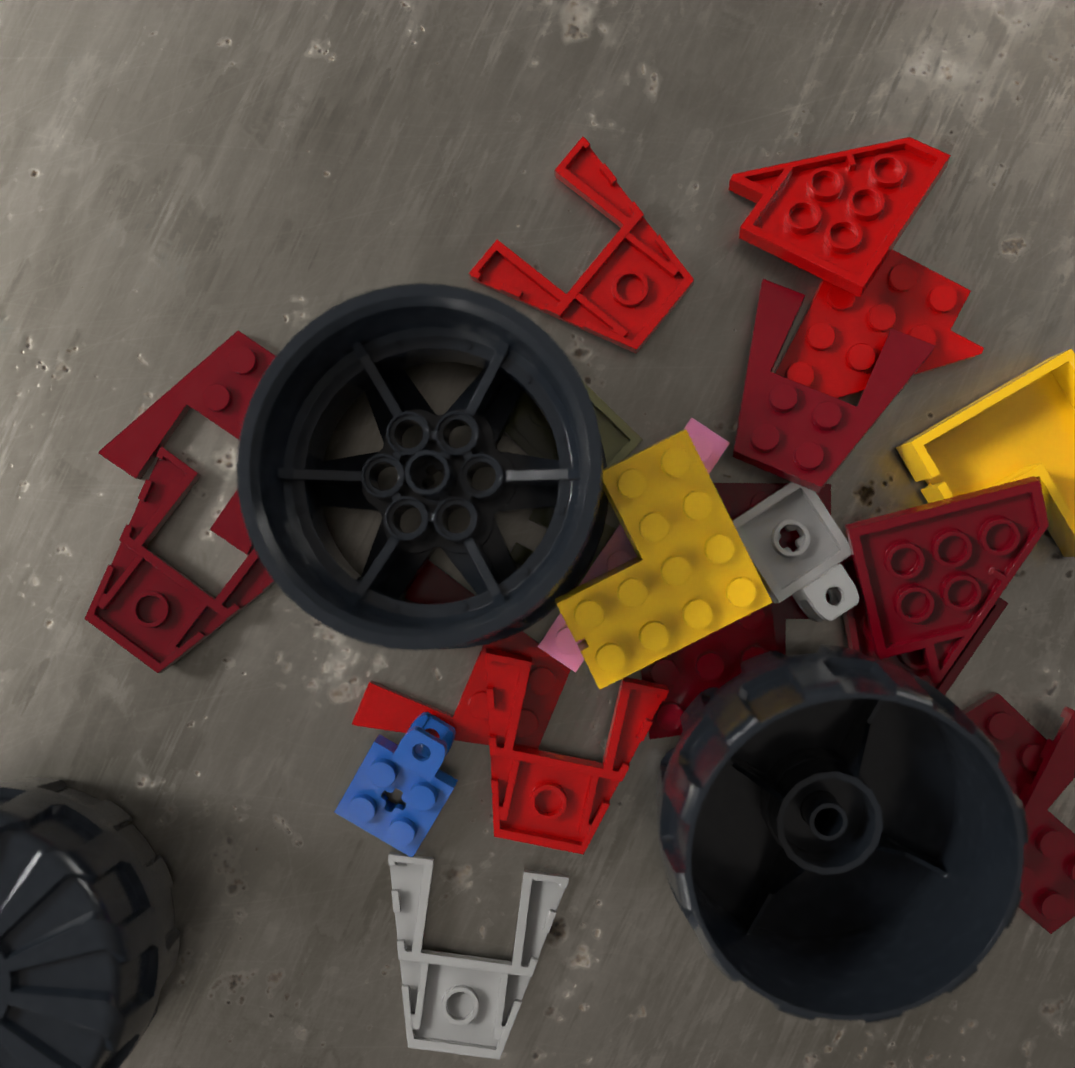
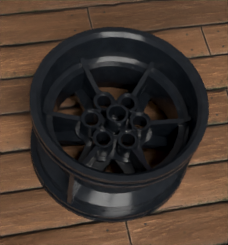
M425 283L395 285L352 297L330 308L294 335L271 362L252 395L239 438L237 489L241 513L254 549L271 578L298 607L321 624L349 638L389 649L432 650L471 648L491 644L528 629L558 607L555 599L574 589L584 576L597 552L608 512V498L602 488L603 469L607 468L604 448L590 396L578 371L559 345L533 320L508 304L466 288ZM434 362H455L483 368L481 373L443 415H436L404 371L405 368ZM365 392L384 443L383 448L379 452L324 461L328 443L338 422L352 403ZM523 392L538 406L549 422L556 441L559 460L498 451L497 445ZM413 426L422 427L423 438L416 447L404 448L402 444L404 432ZM459 426L470 427L472 430L470 442L462 448L451 447L449 444L451 432ZM395 467L398 473L396 484L389 490H380L377 482L379 474L385 468ZM483 467L493 468L496 473V479L492 487L483 491L475 490L472 484L475 472ZM436 472H441L445 476L442 483L436 488L431 487L435 483L433 475ZM323 506L381 513L382 521L361 576L351 567L337 548L329 532ZM411 508L419 509L422 519L420 526L412 533H404L400 526L402 515ZM459 508L467 509L471 516L468 528L461 533H452L448 527L450 514ZM555 508L550 525L542 541L527 561L517 570L496 521L497 515L502 512ZM438 548L443 549L477 594V596L446 604H416L401 600L434 551Z

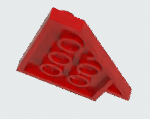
M892 249L861 297L822 280L774 373L837 399L862 392L866 387L891 328L935 345L929 358L913 376L982 354L984 347L951 331L971 290Z

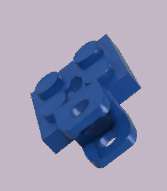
M423 712L413 721L399 745L379 734L334 813L409 857H414L458 782L457 779L439 769L454 742L455 728L431 713ZM429 728L436 730L440 738L438 739L425 730ZM395 788L403 792L401 799L406 804L390 802L385 791L392 793Z

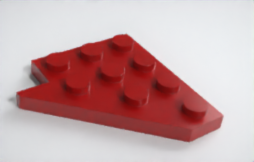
M907 137L733 174L729 181V191L756 203L753 210L740 226L739 238L861 297L947 168L951 155L916 139Z

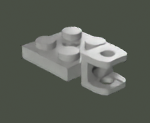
M790 482L732 520L774 603H780L792 595L804 614L815 622L823 620L832 621L858 604L859 595L856 586L843 566L838 564L852 555L849 542L815 491ZM783 527L788 532L796 530L800 536L795 540L797 549L794 552L788 547L782 548L779 544L781 538L780 530ZM826 592L830 597L829 603L826 600Z

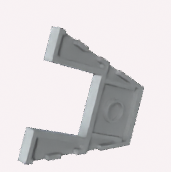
M390 852L388 854V864L391 873V893L398 939L397 950L401 968V987L408 1048L500 1060L522 1004L524 993L537 965L545 939L555 919L559 903L569 883V875L524 869L512 961L422 949L435 857L420 855L409 857L404 853Z

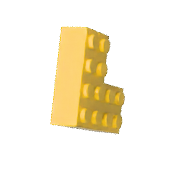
M1072 348L1049 357L895 447L915 482L925 480L928 486L921 489L928 503L1035 476L1041 482L1049 523L1047 529L1064 557H1075V353Z
M686 429L603 469L602 488L637 557L555 599L575 642L585 638L584 641L577 645L599 689L772 603Z

